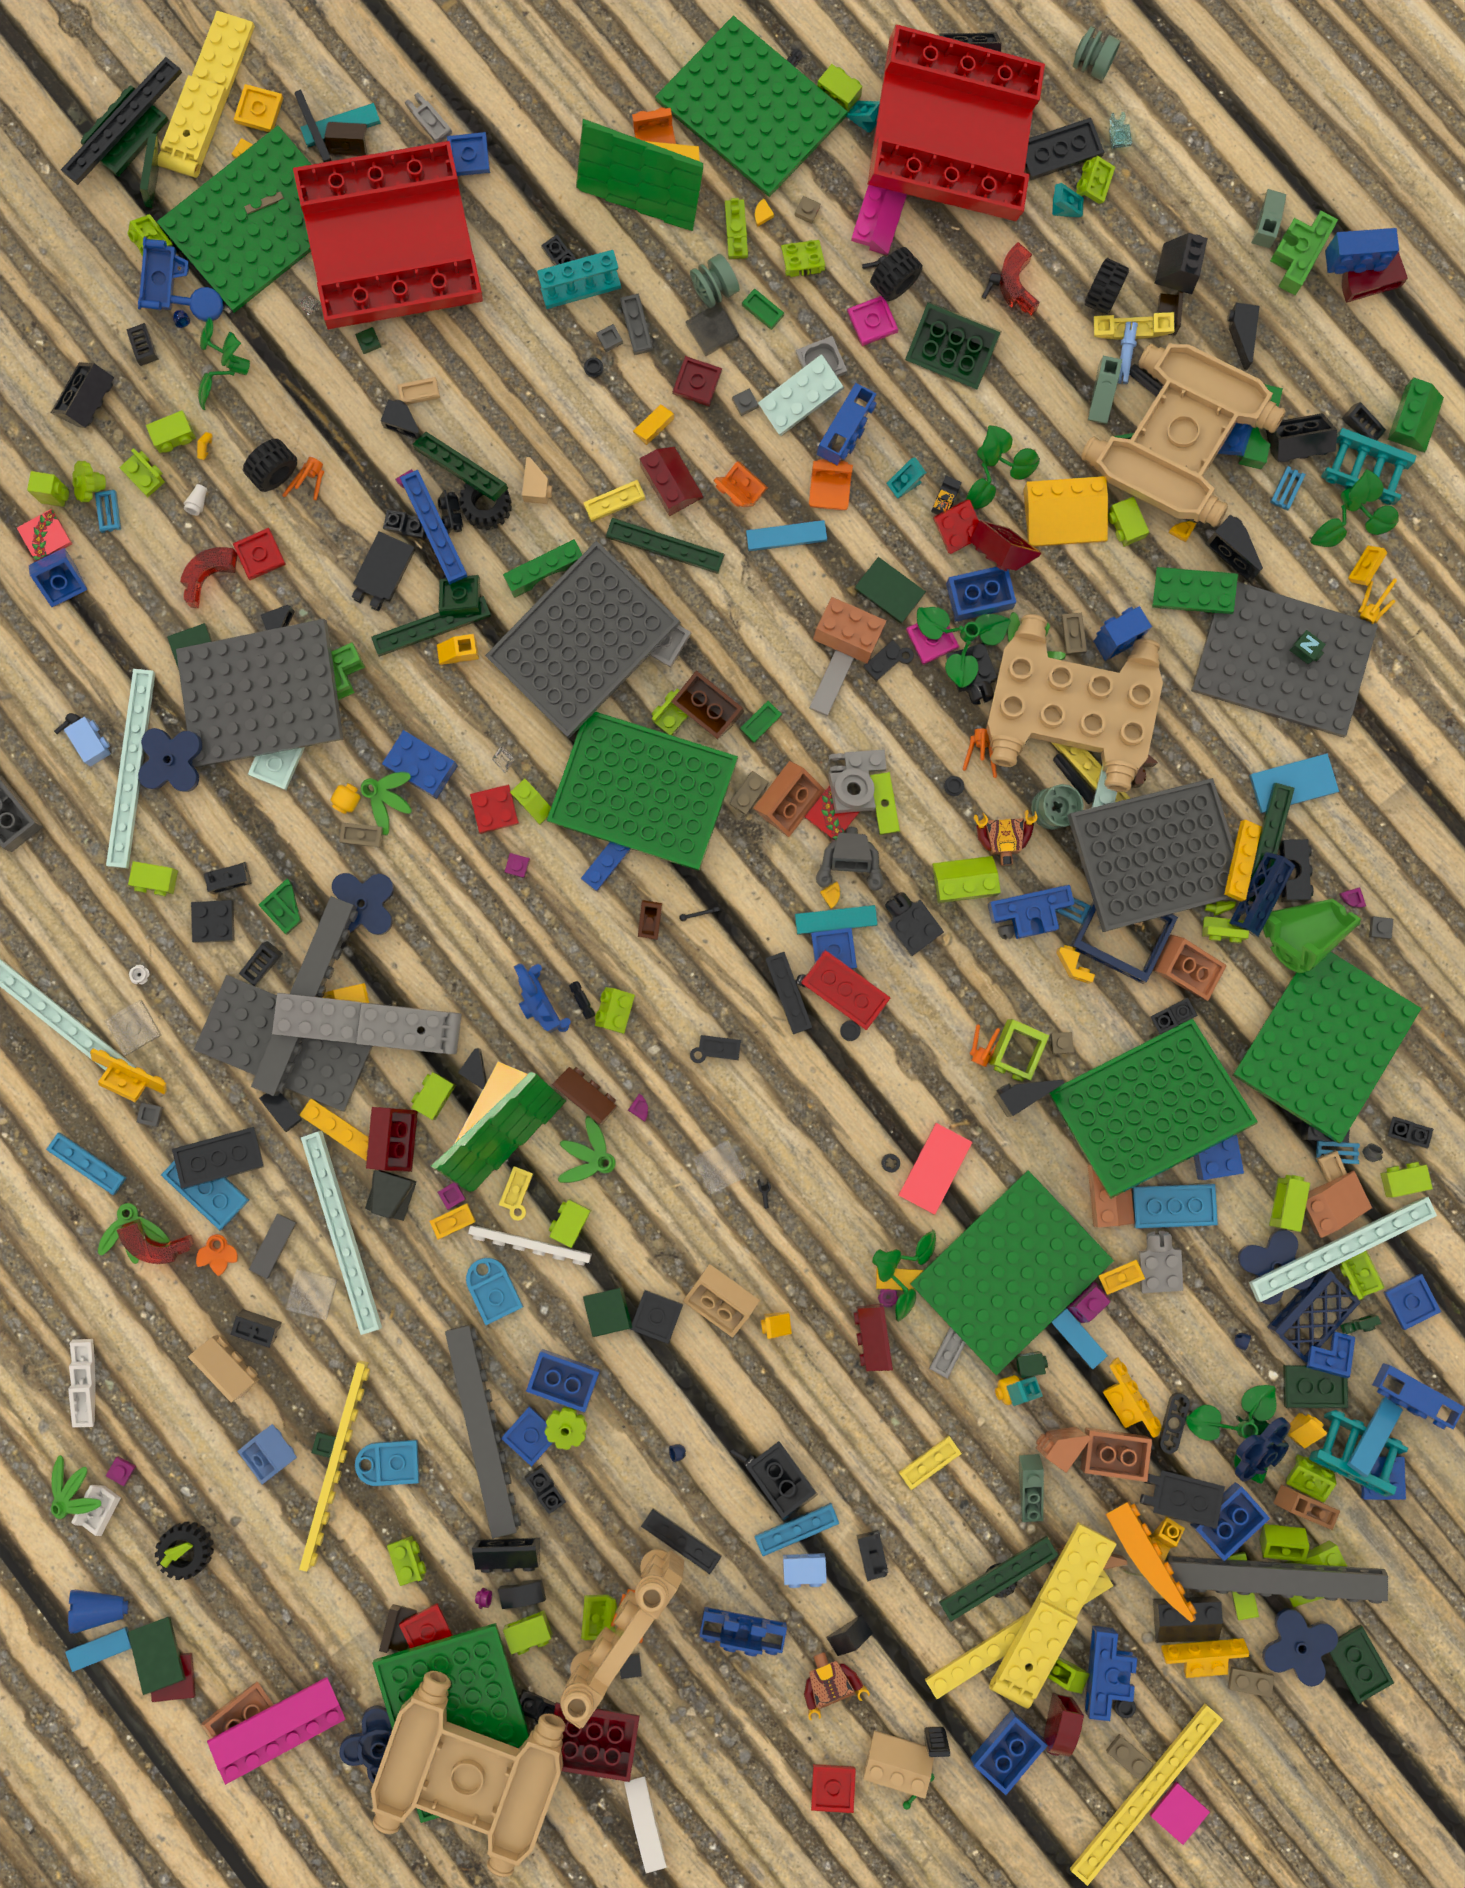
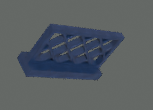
M1328 1269L1315 1275L1312 1284L1308 1288L1300 1290L1267 1326L1272 1333L1276 1334L1305 1363L1308 1361L1309 1350L1303 1355L1300 1352V1343L1309 1342V1348L1311 1346L1320 1348L1361 1303L1335 1277L1336 1275ZM1331 1282L1336 1285V1294H1327V1286ZM1336 1297V1308L1327 1309V1298ZM1341 1297H1349L1352 1303L1347 1308H1341ZM1316 1298H1322L1323 1309H1313V1302ZM1323 1312V1323L1314 1324L1313 1313ZM1327 1312L1337 1313V1319L1334 1323L1327 1322ZM1303 1313H1309V1324H1300V1316ZM1314 1327H1323V1335L1320 1338H1314ZM1295 1328V1339L1288 1340L1284 1334L1288 1329ZM1300 1328H1309V1339H1300Z

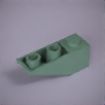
M1267 189L1252 244L1271 248L1282 221L1287 194Z
M1103 355L1098 365L1088 421L1108 423L1122 359Z
M1040 1454L1019 1455L1022 1522L1043 1521L1044 1468Z

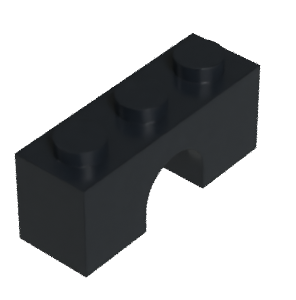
M1289 839L1280 842L1279 855L1292 862L1296 870L1295 878L1288 880L1281 892V902H1306L1311 900L1314 888L1310 883L1313 868L1309 863L1312 848L1309 845L1308 839Z

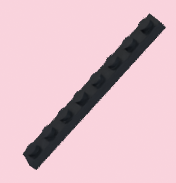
M165 57L62 167L61 171L75 184L79 185L182 74L181 69Z

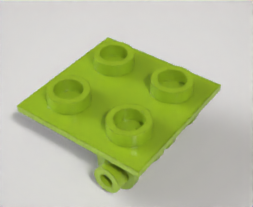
M819 240L781 245L786 276H790V278L800 276L799 270L801 271V276H804V270L807 271V275H810V272L811 274H820L821 271H825L826 266Z

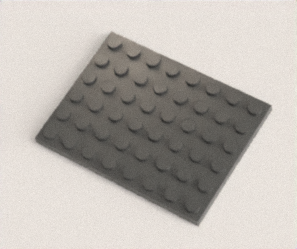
M595 541L485 656L550 721L570 738L681 622L601 544Z
M1237 582L1234 613H1213L1191 691L1344 738L1347 736L1378 624H1372V622ZM1306 630L1326 644L1322 649L1324 654L1317 662L1313 660L1309 665L1289 651L1300 635Z
M319 619L176 649L187 731L196 733L202 740V750L192 760L194 768L344 740L327 620Z
M1213 778L1067 815L1102 932L1231 898L1224 895L1235 847Z

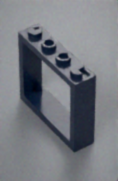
M1092 901L1091 907L1071 947L1076 948L1075 951L1142 984L1146 983L1178 917L1170 914L1158 918L1164 921L1165 925L1141 971L1081 941L1096 912L1094 902Z

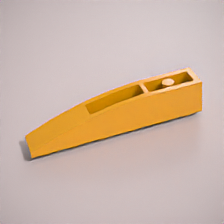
M1130 1501L1106 1514L1108 1520L1139 1571L1173 1608L1190 1622L1195 1621L1196 1617L1194 1614L1197 1613L1191 1601L1187 1603L1183 1596L1185 1594L1183 1586L1179 1581L1175 1582L1172 1576L1174 1574L1172 1567L1168 1562L1165 1563L1161 1557L1163 1552L1158 1543H1153L1150 1535L1152 1533L1146 1523L1142 1524L1138 1516L1141 1514L1135 1503L1131 1505Z

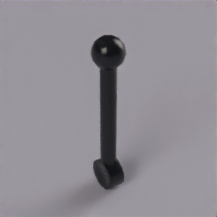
M715 907L692 914H681L679 919L680 921H686L688 918L720 912L721 909L720 907Z

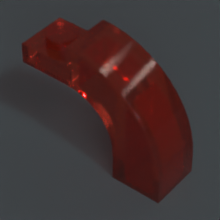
M1017 242L1004 260L1000 273V289L1005 301L1011 308L1018 303L1023 312H1028L1032 316L1037 311L1040 302L1022 286L1019 278L1021 271L1030 263L1032 254Z
M215 547L204 550L193 557L186 565L180 582L187 588L184 590V600L191 608H199L201 588L204 581L210 575L217 572H236L238 555L233 548Z
M140 1218L122 1224L116 1230L123 1246L130 1254L141 1261L152 1264L174 1262L177 1258L175 1252H178V1254L185 1253L190 1250L194 1243L191 1234L167 1243L156 1242L147 1236Z

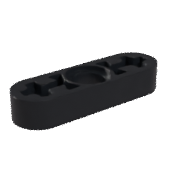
M1174 1393L1170 1396L1158 1440L1160 1449L1168 1454L1176 1452L1179 1448L1190 1406L1188 1397L1182 1393ZM1180 1397L1181 1401L1184 1402V1405H1180L1178 1409V1412L1182 1413L1181 1416L1176 1413H1171L1172 1410H1177V1405L1174 1404L1175 1400H1179ZM1172 1417L1179 1419V1426L1176 1429L1169 1427L1168 1422ZM1166 1430L1177 1433L1176 1437L1171 1435V1441L1174 1444L1169 1446L1168 1449L1164 1441L1169 1440L1170 1434L1166 1433Z

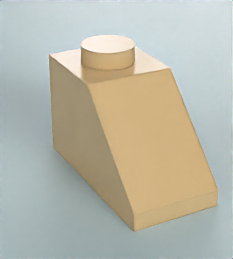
M526 457L522 490L523 500L530 503L548 504V498L552 497V486L549 485L548 478L530 457Z

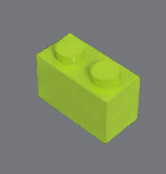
M833 64L829 66L817 82V86L848 112L862 95L863 86L855 78H851L842 68L836 67Z
M183 410L146 425L154 447L159 453L170 452L174 447L187 445L196 439L190 421Z
M31 471L27 491L41 504L64 507L65 501L69 498L68 488L54 474Z
M1134 496L1110 507L1108 519L1111 524H1114L1116 537L1119 542H1122L1124 547L1147 537L1149 530Z
M133 861L128 885L134 887L136 892L146 893L147 890L154 891L155 895L166 897L167 893L174 894L178 870Z
M432 1072L431 1075L427 1074L422 1082L424 1087L421 1092H416L411 1101L414 1104L411 1108L431 1120H436L456 1085L437 1073Z
M1411 1162L1406 1164V1168L1399 1169V1166L1386 1168L1387 1172L1380 1173L1386 1197L1393 1198L1433 1189L1427 1165Z
M568 1199L567 1203L563 1201L558 1210V1213L561 1214L557 1221L553 1220L548 1230L551 1232L549 1237L572 1248L591 1210L571 1199Z
M1263 1525L1259 1538L1263 1558L1306 1562L1310 1546L1305 1528Z
M545 1610L506 1624L503 1628L511 1655L514 1653L518 1655L524 1654L530 1650V1647L535 1645L537 1647L545 1646L553 1635Z

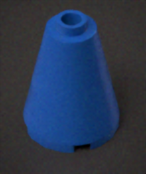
M78 1589L70 1591V1611H68L70 1634L121 1620L124 1618V1614H128V1601H124L122 1596Z

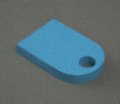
M482 1258L470 1266L466 1275V1284L485 1326L524 1307L505 1266L500 1261L494 1258ZM484 1263L488 1266V1273L486 1275L478 1273L477 1267L479 1264Z
M418 1440L368 1444L358 1453L355 1460V1470L361 1481L371 1486L419 1483ZM363 1459H368L371 1462L370 1470H363L361 1468V1461Z

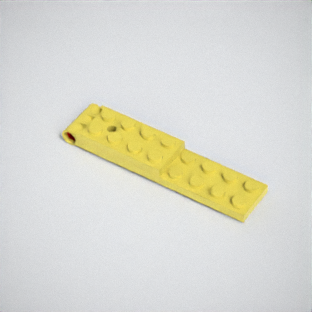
M216 11L193 74L187 77L160 147L162 151L158 155L159 167L194 178L199 176L201 166L255 26L252 21Z
M1079 1522L1077 1523L998 1670L992 1677L989 1685L990 1690L1026 1709L1031 1707L1078 1622L1076 1618L1117 1545L1115 1541Z

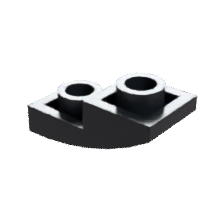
M558 234L541 245V248L554 265L577 260L571 250L567 249Z
M387 510L383 525L384 530L425 540L426 533L418 517L409 516L406 512Z
M1188 997L1150 1017L1159 1034H1162L1198 1015Z
M265 1093L259 1098L285 1132L302 1121L283 1094L280 1093L279 1096H272Z
M1393 1116L1387 1136L1428 1149L1434 1129Z
M542 1464L525 1475V1480L535 1492L537 1499L548 1514L566 1503L562 1493Z
M542 1579L527 1580L518 1585H504L498 1588L502 1609L529 1606L546 1600Z
M525 1689L522 1690L519 1700L525 1716L534 1718L535 1722L538 1723L541 1715H554L556 1703Z

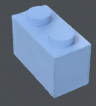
M83 717L66 727L64 731L83 762L91 767L111 754L108 749L110 745L97 732L100 729L96 722Z
M825 1554L783 1555L784 1585H788L789 1588H799L801 1584H809L810 1587H821L823 1583H826Z

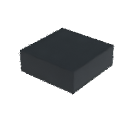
M640 1653L631 1654L620 1669L621 1679L642 1677Z

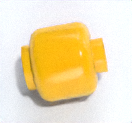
M349 783L346 786L338 785L330 799L333 803L332 807L343 814L353 812L361 799V796L357 793L358 788Z
M1016 1375L1000 1379L997 1384L998 1388H995L997 1399L1002 1400L1005 1405H1012L1007 1386L1023 1379Z

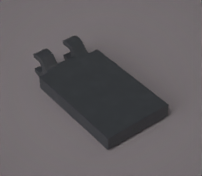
M378 531L353 582V585L357 587L352 594L354 601L361 604L366 593L374 597L370 602V606L379 612L384 600L391 601L416 550L415 547Z
M1162 1470L1160 1477L1148 1474V1480L1144 1483L1155 1485L1154 1495L1152 1497L1141 1494L1140 1504L1153 1506V1513L1217 1529L1225 1486Z

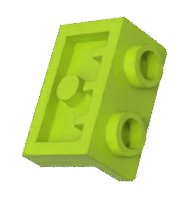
M1099 156L1087 160L1082 167L1083 173L1077 183L1076 193L1081 197L1085 195L1098 204L1103 203L1115 166Z
M150 214L130 221L128 237L138 247L142 256L144 236L147 239L165 240L167 246L172 247V242Z
M133 448L131 451L134 455L119 468L148 498L165 483L161 477L163 473L156 465L151 467L148 464L150 459L142 451L138 453Z
M678 688L674 692L670 691L664 699L666 702L662 706H657L652 712V722L669 735H673L689 717L671 702L680 691Z
M1297 1454L1295 1457L1296 1464L1287 1476L1286 1484L1324 1503L1337 1484L1335 1473L1309 1460V1457Z
M410 1536L388 1544L387 1548L399 1585L403 1586L414 1581H422L425 1577L426 1567L424 1562L419 1559L418 1553H420L417 1541H414L413 1537Z

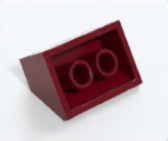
M675 447L656 449L639 458L641 469L669 516L704 498Z
M983 520L979 521L970 540L976 546L975 550L986 554V559L997 563L996 567L1004 571L1008 569L1017 571L1041 555L1039 550L1012 529Z
M372 1107L366 1169L412 1172L418 1111Z
M882 1304L856 1307L857 1312H853L855 1325L859 1324L860 1333H856L858 1346L862 1345L863 1354H859L861 1367L865 1366L866 1371L893 1370L884 1306Z

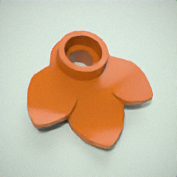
M212 1235L208 1238L206 1246L200 1248L197 1253V1267L209 1264L213 1272L220 1276L226 1270L228 1262H237V1251L227 1243L223 1235ZM215 1241L220 1242V1248L214 1246Z

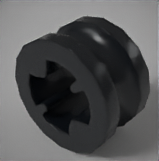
M886 1154L881 1160V1165L885 1171L893 1173L899 1169L900 1159L894 1154ZM888 1158L896 1160L894 1168L886 1167L885 1163H888L886 1161Z

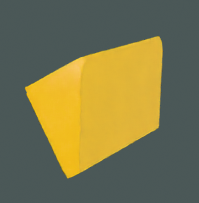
M660 404L633 430V433L648 445L675 419L674 413Z

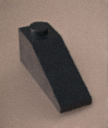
M1236 303L1233 309H1230L1228 312L1227 322H1230L1229 331L1243 369L1248 370L1253 362L1260 306Z

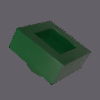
M373 327L355 334L363 354L381 348Z
M318 1431L311 1453L330 1458L336 1436Z

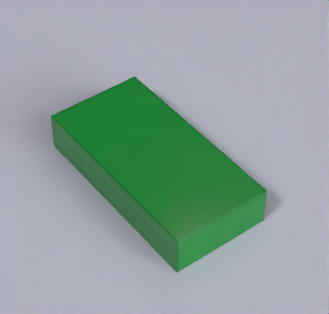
M755 288L742 302V306L771 330L784 317V312Z
M767 701L740 727V730L755 743L782 717V713Z

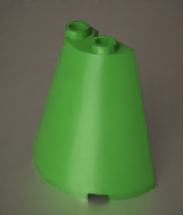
M1334 899L1272 911L1263 927L1265 937L1270 938L1273 944L1270 948L1279 961L1292 971L1304 973L1312 970L1359 926L1361 918L1352 912L1346 914V909L1343 905Z

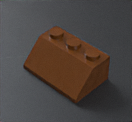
M697 670L671 701L717 740L744 713L743 707Z
M568 1067L552 1086L599 1125H603L617 1108L615 1104L616 1099L609 1093H606V1095L602 1094L599 1091L601 1087L592 1079L590 1082L584 1079L585 1073L579 1068L575 1067L572 1069Z

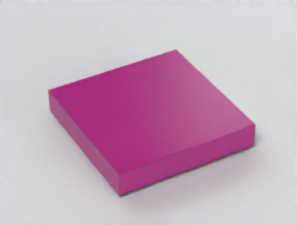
M882 296L847 309L861 346L898 333V327L889 306Z
M917 623L906 628V632L923 665L959 649L953 633L943 632L938 640H932L922 634Z
M1175 1781L1149 1815L1184 1845L1210 1811Z

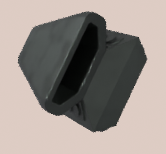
M374 1170L372 1188L365 1209L379 1216L404 1221L417 1181L387 1171Z

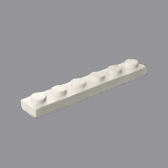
M471 1225L468 1234L473 1235L472 1239L485 1241V1238L493 1240V1244L505 1246V1243L513 1245V1249L521 1251L529 1248L533 1249V1254L544 1256L545 1253L553 1254L552 1258L562 1261L566 1257L573 1259L572 1263L583 1266L585 1262H590L592 1256L591 1253Z

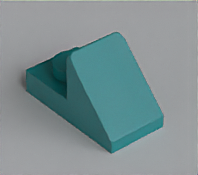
M857 101L849 110L847 118L870 133L877 123L880 101Z
M1063 183L1056 184L1052 214L1064 217H1083L1084 198Z
M914 457L886 484L898 499L922 483L920 479L927 472L917 458Z
M1036 1376L1007 1386L1013 1406L1043 1397Z

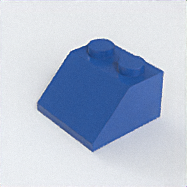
M65 548L28 565L31 578L51 607L87 590L74 561Z

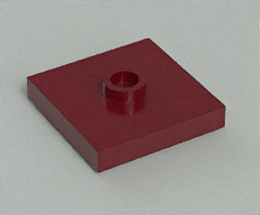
M685 356L672 394L710 407L722 368Z
M192 1653L180 1654L186 1680L152 1692V1702L187 1699L196 1696Z

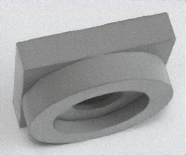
M833 336L796 350L801 369L822 354L837 377L847 374L846 366Z
M851 768L839 773L829 774L835 813L871 811L876 808L873 795L874 783L870 777L869 770L862 771ZM856 783L860 787V793L851 795L847 791L848 784Z

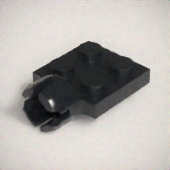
M984 643L968 647L965 656L975 657L978 662V672L975 679L964 688L956 685L958 692L966 691L968 693L971 703L974 705H980V699L982 698L984 703L993 699L994 692L991 683L997 681ZM963 649L946 654V659L953 654L962 656Z
M900 892L894 896L895 900L889 899L885 904L886 909L892 916V920L887 924L910 956H913L944 933V931L921 900L913 903L904 892Z

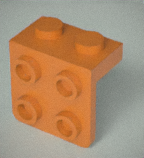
M658 108L655 111H640L632 114L635 138L649 142L676 144L671 108Z
M825 459L813 461L809 506L813 508L847 510L853 465L845 461H840L838 466Z
M739 461L734 464L725 477H716L713 480L717 484L716 488L723 494L727 493L731 497L730 501L737 507L754 506L768 488Z

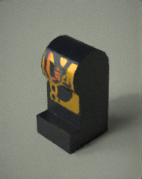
M945 476L931 512L938 515L950 509L962 482Z

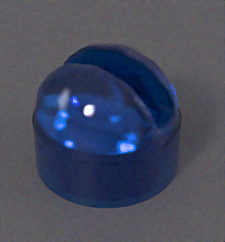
M177 310L173 314V321L176 327L184 328L189 325L190 318L185 311Z

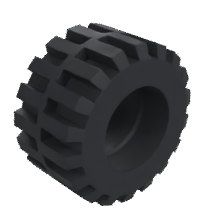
M902 247L892 252L878 265L871 277L870 283L885 301H892L905 293L915 283L923 269V265L907 247Z
M1106 258L1087 294L1085 306L1105 315L1110 313L1129 273V268Z
M277 438L271 439L252 451L243 465V472L261 492H268L282 485L292 475L297 466L298 459L281 440Z
M467 483L463 485L465 490L461 489L460 504L467 521L469 520L471 525H477V528L481 530L482 527L490 530L491 526H494V529L498 528L497 524L501 523L503 525L505 523L504 518L508 519L510 516L509 511L512 510L508 489L497 499L496 504L491 509L479 510L475 507V503L483 494Z
M189 1521L182 1524L179 1523L159 1538L160 1542L155 1547L158 1549L155 1552V1557L159 1558L156 1562L157 1566L161 1565L160 1562L166 1556L164 1552L175 1547L177 1540L188 1541L193 1545L194 1549L192 1561L187 1562L180 1558L176 1561L172 1560L167 1568L162 1566L160 1570L162 1573L167 1572V1577L169 1578L175 1576V1580H181L182 1578L187 1580L197 1575L207 1566L212 1559L210 1556L214 1553V1549L211 1548L214 1542L209 1540L208 1537L211 1534L204 1532V1526L197 1527L198 1523L193 1522L189 1524Z

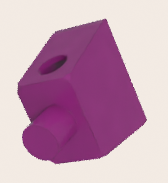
M1093 1281L1066 1308L1080 1323H1088L1111 1301L1101 1287Z

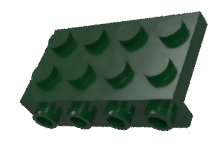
M133 86L123 90L115 103H112L106 113L97 119L89 132L83 135L81 140L82 146L135 90ZM152 105L106 154L100 163L119 177L145 148L148 135L150 133L157 134L169 121L168 117Z

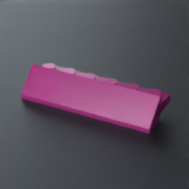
M868 185L851 241L870 246V251L888 256L907 194Z
M326 1677L207 1740V1744L226 1785L346 1719L331 1684Z

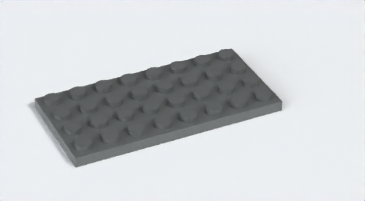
M226 975L194 1050L256 1075L273 1035L277 995ZM303 1038L301 1044H303L299 1055H295L293 1063H295L293 1071L290 1075L287 1074L285 1082H287L285 1088L345 1112L373 1046Z

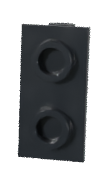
M444 490L438 498V508L442 511L441 520L448 535L452 529H454V532H461L463 527L461 513H453V511L460 510L458 496L455 495V492L446 493V490Z

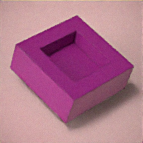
M510 853L504 872L525 878L530 858Z
M454 1182L437 1192L447 1210L466 1200L460 1187Z
M118 1456L115 1458L106 1477L125 1486L136 1466Z

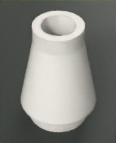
M199 484L195 486L184 502V510L195 516L203 512L207 488Z

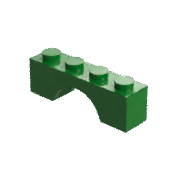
M1264 384L1273 393L1271 401L1279 407L1283 388ZM1258 427L1252 428L1244 456L1237 455V457H1239V465L1261 470L1267 462L1270 443L1261 436Z
M575 539L504 573L503 576L513 597L516 598L532 590L542 579L558 572H566L582 556V553Z

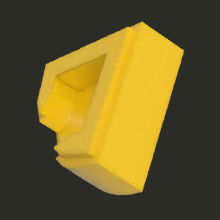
M762 199L755 209V223L757 227L774 218V213L765 199Z
M205 432L197 441L198 459L204 460L207 457L208 443L212 444L213 435L211 433Z
M1191 521L1178 523L1168 533L1186 542L1196 523Z
M837 881L820 892L830 909L837 904L840 897V887Z

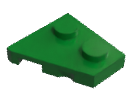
M289 879L281 883L258 904L286 935L302 922L293 887Z

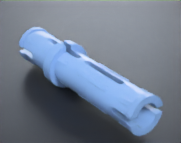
M1131 322L1125 323L1124 338L1121 340L1122 350L1120 359H1122L1118 379L1119 384L1122 382V376L1123 384H1128L1133 349L1137 343L1135 337L1138 323L1136 322L1132 323L1131 330Z

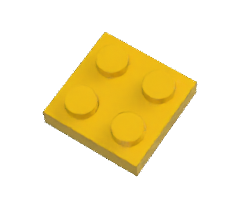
M245 84L233 119L234 122L239 125L270 132L275 127L283 102V95Z

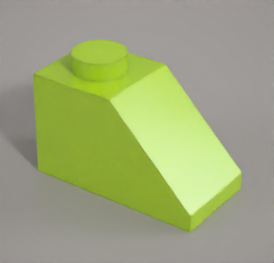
M523 779L510 793L540 825L548 818L551 806L526 779Z
M1058 1657L1047 1678L1067 1691L1082 1694L1090 1674L1077 1665Z

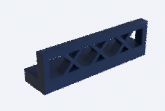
M1266 852L1249 884L1246 900L1240 901L1229 923L1232 926L1249 930L1251 935L1259 937L1295 865L1283 856ZM1270 859L1275 860L1273 866L1267 869ZM1265 877L1264 884L1258 887L1259 880ZM1256 895L1255 901L1249 905V899ZM1246 913L1247 916H1246L1244 922H1243V923L1238 922V920L1240 919L1241 915H1243V914Z

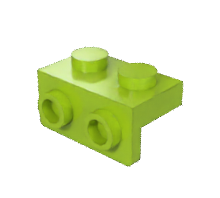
M1208 916L1203 918L1202 937H1209L1211 941L1229 939L1230 943H1242L1243 940L1249 938V930L1232 926L1229 923L1231 919Z
M605 987L600 997L601 1004L599 1010L595 1015V1026L624 1034L635 995L615 988Z
M1367 1250L1341 1263V1272L1344 1277L1348 1276L1351 1282L1349 1284L1350 1290L1354 1296L1357 1295L1359 1300L1364 1299L1366 1295L1385 1288Z
M608 1594L584 1595L581 1639L584 1641L596 1640L605 1626L615 1632V1626H611L617 1611V1603L613 1597Z

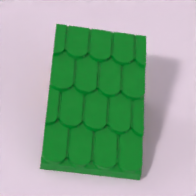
M582 119L576 188L584 193L604 198L605 201L664 220V223L693 231L704 168L703 163L699 159V146L643 141Z
M497 1062L457 1140L431 1167L468 1192L475 1191L493 1170L497 1171L519 1146L525 1144L542 1124L545 1125L563 1106L566 1100L537 1074L533 1072L526 1074Z

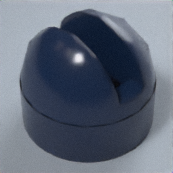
M1238 1333L1235 1335L1234 1344L1239 1349L1246 1351L1251 1335Z
M675 1444L669 1447V1455L673 1462H678L685 1458L686 1449L684 1446Z

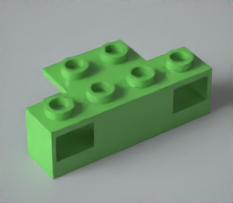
M1320 211L1312 226L1296 218L1293 219L1270 262L1287 270L1278 287L1293 295L1297 294L1338 219L1323 211Z
M353 643L331 652L338 700L355 693L347 675L365 668L360 654Z

